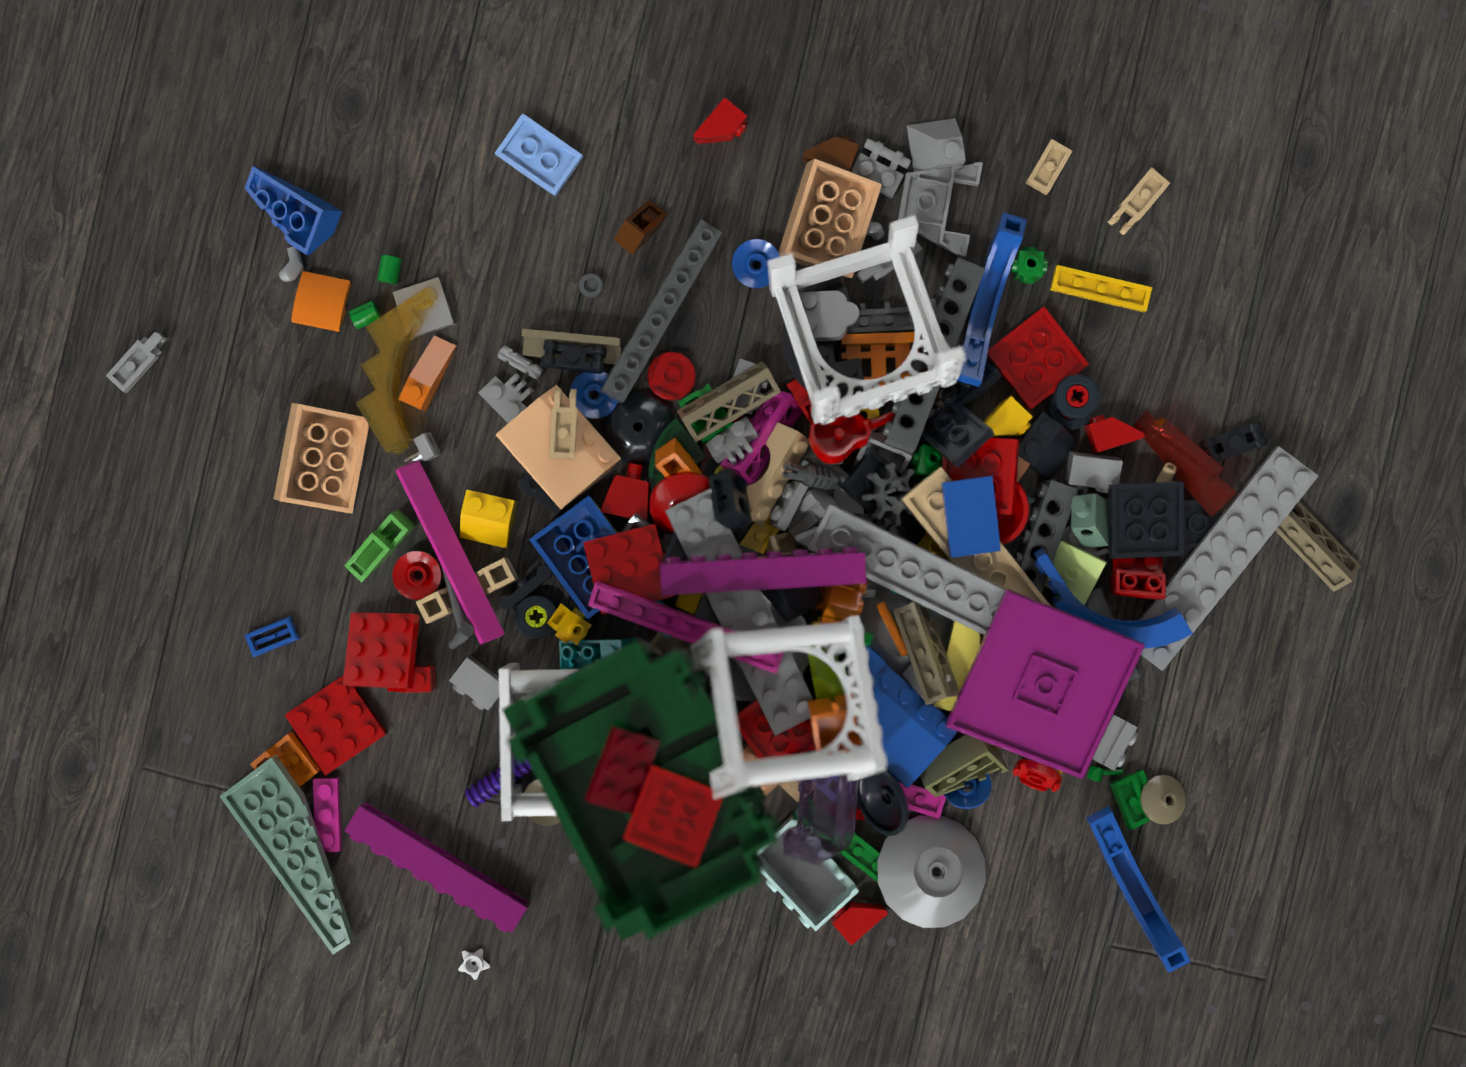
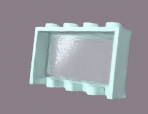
M791 815L779 827V842L758 852L764 863L762 874L767 878L765 882L773 892L778 890L783 895L782 901L791 911L795 908L800 914L798 918L807 928L811 926L817 931L859 892V889Z

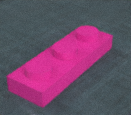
M339 777L313 779L314 823L324 852H340L342 850Z

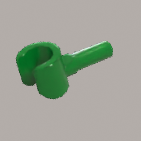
M1091 766L1087 778L1101 782L1103 775H1123V769H1115L1114 771L1112 769Z

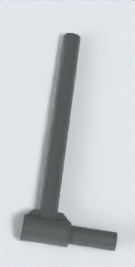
M442 567L457 625V631L448 642V646L450 649H456L473 635L474 628L466 622L463 608Z

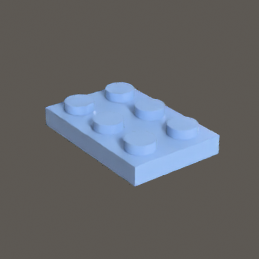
M523 113L495 152L497 157L555 197L583 159L582 154Z

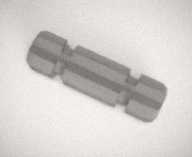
M503 346L498 353L499 359L504 362L509 361L511 366L525 374L528 372L529 376L534 379H539L544 371L542 366L537 363L532 364L533 361L517 352L513 353V350L507 346Z

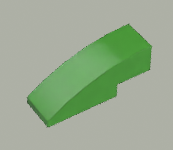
M399 509L390 513L379 528L370 534L345 564V567L360 582H364L402 543L416 525Z

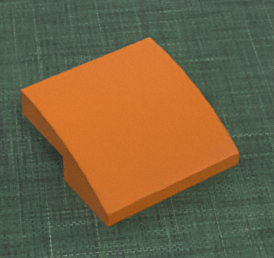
M302 271L291 321L293 323L340 332L346 314L345 305L352 286L349 280Z
M293 732L288 733L250 764L255 770L271 757L277 755L299 787L321 771L314 758Z

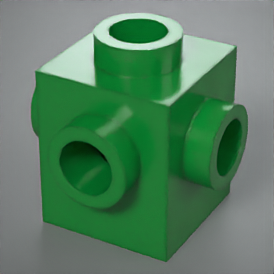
M1024 247L1022 251H1018L1010 269L1013 272V280H1021L1020 283L1034 284L1035 281L1042 278L1043 274L1047 272V259H1044V252H1038L1037 248ZM1027 261H1033V268L1027 265Z
M930 444L920 446L913 452L909 461L910 469L914 470V474L909 479L921 482L938 467H942L943 455Z

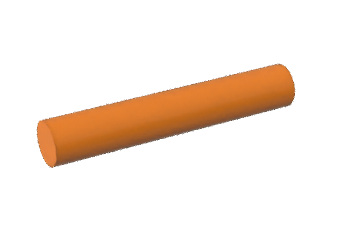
M885 601L877 603L876 607L901 656L908 655L901 632Z

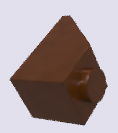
M842 136L841 138L834 137L804 151L802 162L808 163L813 159H817L850 172L859 144H856L854 139L847 136Z
M647 200L625 219L614 240L633 255L646 244L668 214L652 201Z

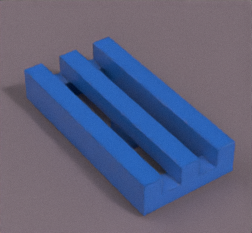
M292 616L244 635L253 657L300 639L299 634L297 635L296 626L293 625ZM287 624L288 628L254 642L252 640L254 636ZM290 633L292 636L280 642L262 648L260 650H256L255 646H258L260 644H263L285 634Z

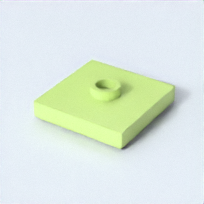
M1062 539L1053 560V565L1072 594L1085 605L1107 562ZM1047 577L1045 586L1050 589V587L1047 584V582L1050 581V578Z

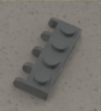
M930 298L932 307L936 309L935 298ZM884 301V309L866 310L865 302L860 303L859 319L855 324L848 326L846 334L915 332L908 307L890 308L889 301Z

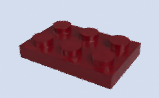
M612 726L585 800L588 803L633 814L660 740Z

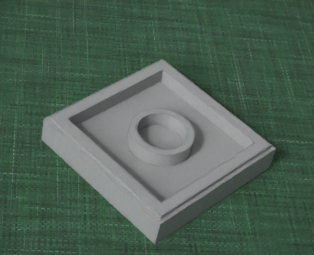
M439 277L393 292L408 339L455 325Z

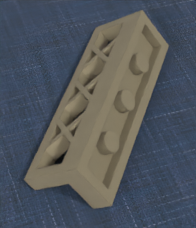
M522 329V337L524 338L523 356L541 358L545 353V350H543L545 340L591 347L596 345L607 348L603 364L615 365L622 352L621 338ZM554 353V358L561 359V354ZM587 357L586 362L593 361V357Z
M761 361L677 412L696 443L781 393L769 369ZM768 379L773 389L764 394L756 392L759 383ZM742 393L750 395L748 404L744 406L735 405L737 396ZM720 406L729 408L727 416L722 419L714 418L717 408ZM698 419L707 420L705 429L696 434L691 424Z
M1298 501L1294 506L1298 516L1291 510L1275 531L1335 592L1353 581L1361 565ZM1344 561L1350 567V570L1345 566Z
M912 602L894 610L893 612L925 704L930 705L946 698L957 697L960 691L931 609L917 602Z

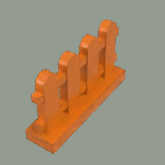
M915 332L846 334L840 339V349H846V353H841V360L871 359V377H864V380L884 377L887 375L886 358H895V370L898 369L911 352L910 347H913ZM885 347H894L895 351H886ZM861 348H870V352H861ZM904 372L900 374V377L904 379L905 375L910 376V374ZM883 381L879 382V386L886 385Z

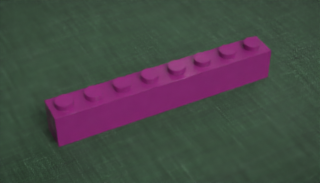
M843 547V552H833V548H820L818 553L808 554L806 549L792 550V555H782V551H769L767 556L757 557L756 552L741 553L742 558H731V554H718L716 559L707 560L705 555L690 556V561H680V557H667L665 562H660L662 595L866 583L865 552L858 551V547Z
M366 802L358 807L345 829V832L349 834V838L357 843L363 842L370 846L369 849L374 854L388 857L394 866L411 871V875L415 879L429 882L433 885L432 888L435 891L452 896L455 903L462 907H470L474 910L476 916L484 920L488 918L503 932L509 931L513 933L531 903Z

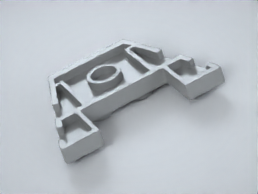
M977 162L970 165H956L950 168H936L906 173L898 220L915 215L918 223V235L961 258H966L970 235L945 231L953 182L978 187L983 163Z

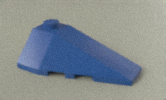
M252 166L245 189L258 206L266 210L272 218L271 222L275 227L281 229L285 234L284 238L290 245L304 254L310 255L334 234L342 213L341 210L301 188L256 166Z

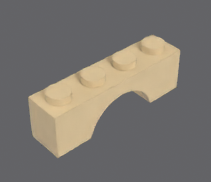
M781 423L776 424L766 442L771 455L766 473L759 481L747 486L752 522L761 527L789 479H785L782 476V471L791 472V470L782 469L784 464L789 462L798 465L809 446V439L799 431Z
M508 557L475 573L485 595L519 579ZM447 587L416 602L426 624L432 623L453 612Z

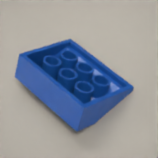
M590 496L529 539L587 619L600 610L588 606L594 583L583 542L617 534Z
M885 664L873 677L872 688L873 698L878 705L877 721L882 729V749L887 756V764L885 766L886 771L906 788H909L947 746L957 731L946 727L945 723L948 718L934 705H926L924 699L921 698L915 689Z

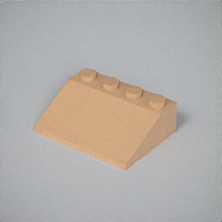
M817 159L809 161L806 164L778 252L779 256L792 254L795 263L811 267L861 251L882 184ZM854 272L849 273V274H846V275H843V276L848 277V278H852Z
M555 385L503 427L496 436L555 504L562 509L610 472L621 458L578 409L575 459L549 458L552 407H554L555 388H559ZM562 392L560 407L570 408L569 398Z
M292 403L274 499L352 514L370 418Z

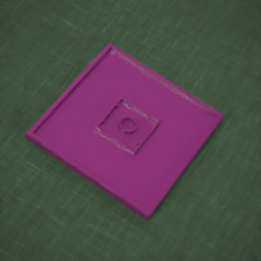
M1005 589L945 725L953 730L1083 779L1145 644L1017 592Z

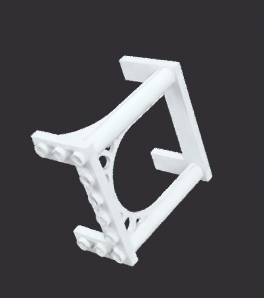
M915 215L890 223L888 243L798 271H795V261L792 254L767 261L769 289L772 297L776 296L811 400L814 424L820 422L822 425L829 424L835 421L836 417L842 415L851 417L858 414L859 410L868 407L870 410L877 409L883 406L884 402L890 400L899 402L916 392L918 395L925 394L935 386L947 387L953 385L959 378L965 358L962 346L951 349L946 343L913 254L918 229ZM892 260L914 324L915 338L912 350L898 369L884 377L872 380L848 378L833 370L821 357L797 289ZM923 346L924 353L927 352L928 356L925 354L918 353V348ZM914 360L923 361L928 366V371L924 373L915 371L911 367V362ZM908 372L912 377L905 376V378L902 379L900 377V374ZM826 376H832L834 378V380L830 383L829 387H827L826 383H829V381L826 379ZM883 381L886 385L879 386V382ZM845 383L848 386V392L846 396L840 399L837 385ZM855 387L863 388V392L858 391L856 394L853 395V389Z
M859 616L848 617L839 623L723 633L722 629H713L691 646L695 671L705 670L710 666L725 765L710 773L713 799L724 798L752 785L846 773L848 781H855L886 770L887 756L882 749V729L878 724L876 715L878 705L873 698V677L868 669L869 654L864 646L863 637L865 632L863 624L860 623ZM821 646L826 648V653L822 651ZM802 651L813 654L830 665L839 676L847 698L846 719L837 738L826 748L815 753L743 762L727 657ZM846 651V659L842 663H837L834 657ZM847 665L850 676H847L844 671V667ZM854 716H857L858 726L853 723ZM849 731H854L860 735L861 746H854L849 742L847 738ZM842 743L849 752H845V749L839 752V744Z
M509 663L499 669L501 821H512L515 816H557L545 793H522V784H515L514 754L506 741L513 734V731L502 709L513 702V693H530L578 669L520 670V663Z

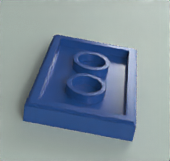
M992 476L941 482L949 556L954 558L1001 551Z

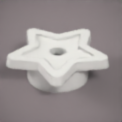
M479 949L474 953L466 950L462 951L464 962L458 969L460 972H466L474 980H477L480 971L490 968V964L483 959V949Z

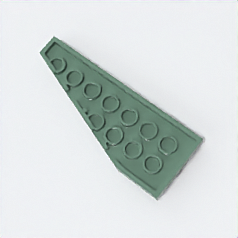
M275 755L220 795V798L332 954H335L355 938L305 794L277 755Z

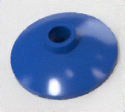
M752 239L742 243L735 251L732 259L733 272L738 281L750 288L768 286L767 261L780 257L777 249L771 243L761 239ZM754 261H759L761 263V267L759 269H754L752 267Z
M583 372L573 381L570 392L571 389H577L576 408L584 417L591 419L602 418L610 414L616 407L617 401L600 392L609 374L605 372L602 374ZM596 391L598 398L595 400L591 399L589 393Z
M986 774L987 779L979 781L978 778L964 782L965 787L946 793L944 796L952 805L958 808L971 809L978 807L990 796L992 789L991 778L989 774ZM966 787L972 788L969 792L963 791Z

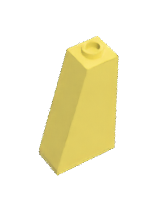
M953 620L945 652L960 691L980 647V633ZM957 697L946 698L932 705L939 709L951 711Z

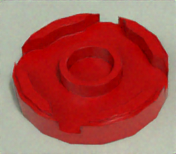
M667 352L657 356L652 361L648 369L647 378L654 394L664 400L674 401L684 398L691 392L695 385L696 374L694 366L687 357L681 353Z
M1026 759L1018 760L1013 767V775L1020 776L1019 780L1021 783L1039 791H1047L1050 788L1052 792L1060 789L1062 777L1051 767Z

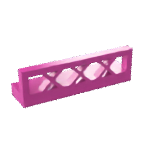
M781 391V393L765 401L750 422L759 435L749 442L753 452L749 454L744 449L742 451L745 455L743 459H740L738 454L734 456L737 460L736 464L732 465L728 457L720 464L724 470L730 468L746 480V486L754 484L771 459L766 442L776 424L781 423L792 428L802 413L791 393ZM790 407L792 409V413L786 419L787 410ZM765 444V452L760 457L761 448ZM752 464V471L748 476L746 470Z

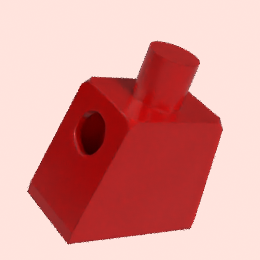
M629 463L626 477L614 476L601 512L632 518L637 513L648 521L650 483L640 480L643 466Z

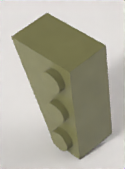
M965 734L958 740L948 743L921 773L920 777L924 787L932 795L938 797L965 787L964 782L975 778L982 781L987 779L986 774L997 770L1004 773L1009 770L997 746Z

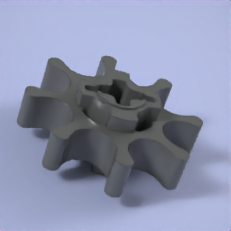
M886 463L884 465L886 470L885 478L881 479L877 473L867 475V478L874 482L875 491L872 494L862 495V499H873L876 501L877 510L871 515L872 519H882L883 514L887 511L891 517L890 524L900 525V512L903 509L908 515H913L901 498L911 490L908 481L914 474V470L906 469L903 471L902 476L898 477L895 473V463ZM892 492H898V493H899L898 495L887 496L888 493H892Z

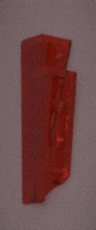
M1145 411L1135 422L1133 427L1144 433L1145 438L1143 439L1165 464L1169 462L1177 467L1175 476L1181 482H1184L1186 489L1210 516L1215 515L1237 493L1217 477L1224 468L1168 420L1161 417L1157 420L1149 412Z

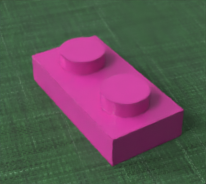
M899 783L905 793L910 810L940 818L946 800L944 795L935 797L925 787L912 783L909 788H906Z

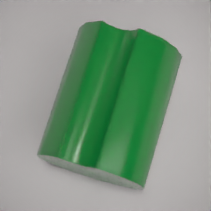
M381 255L377 281L398 285L402 259Z
M373 300L349 310L350 318L357 329L381 319L380 312Z

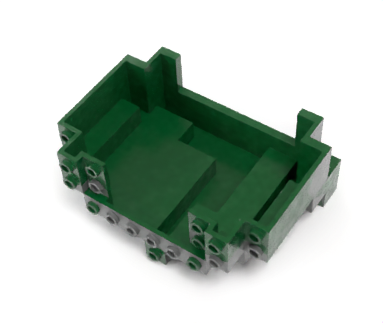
M641 637L561 679L559 678L538 690L524 695L502 709L513 731V734L506 739L518 764L528 760L598 894L594 909L606 931L615 927L622 941L643 931L646 939L649 940L761 882L764 863L758 852L779 842L778 833H780V826L773 813L768 815L765 809L764 800L767 797L760 785L757 787L755 785L747 786V788L722 799L697 868L624 840L623 838L632 814L588 803L585 800L612 726L657 738L660 740V744L652 765L712 788L710 773L725 766L714 695L712 693L707 694L704 688L707 682L700 670L696 672L694 667H692L694 666V661L688 649L683 651L681 646L656 659H652L651 657H653L654 652L649 642H643Z

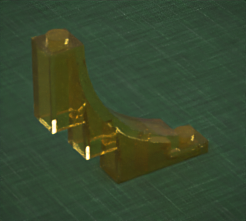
M428 287L366 326L381 352L361 364L376 390L356 404L386 453L401 454L409 448L408 444L413 441L405 424L400 406L399 380L408 347L415 333L424 323L418 311L428 310L434 305L433 301L438 299L434 290Z

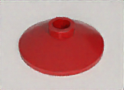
M412 551L398 559L393 568L392 578L396 589L401 595L412 600H421L436 592L441 583L442 573L438 562L433 556L422 551ZM416 571L423 573L421 580L415 578Z

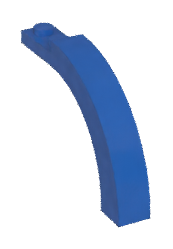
M1002 213L983 264L985 271L971 304L961 343L965 358L957 381L978 387L982 382L997 309L1012 263L1024 237L1027 219L1007 213Z
M1041 548L1034 553L1037 558L1034 562L1041 575L1046 573L1050 578L1047 584L1054 595H1056L1051 599L1057 609L1143 642L1145 644L1144 649L1168 645L1193 634L1176 607L1161 615L1135 621L1112 619L1092 611L1072 594L1044 549Z
M1106 807L1086 817L1114 879L1167 972L1170 973L1191 962L1183 944L1144 880L1110 808Z

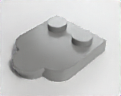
M840 291L798 292L815 341L840 340L846 335L848 326L855 324L859 319L858 307L852 302H847L845 295Z

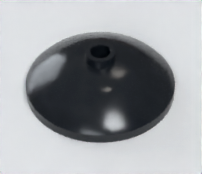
M632 392L627 395L623 403H617L614 410L604 417L603 436L622 461L637 465L649 464L658 438L674 420V416L668 405L659 397L646 392ZM636 423L643 425L642 430L639 432L634 430Z
M884 770L853 781V792L857 806L866 821L876 831L887 836H894L906 828L909 817L907 798L898 781L888 771Z

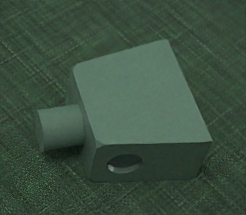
M1098 494L1074 496L1071 504V528L1083 547L1109 546V501Z

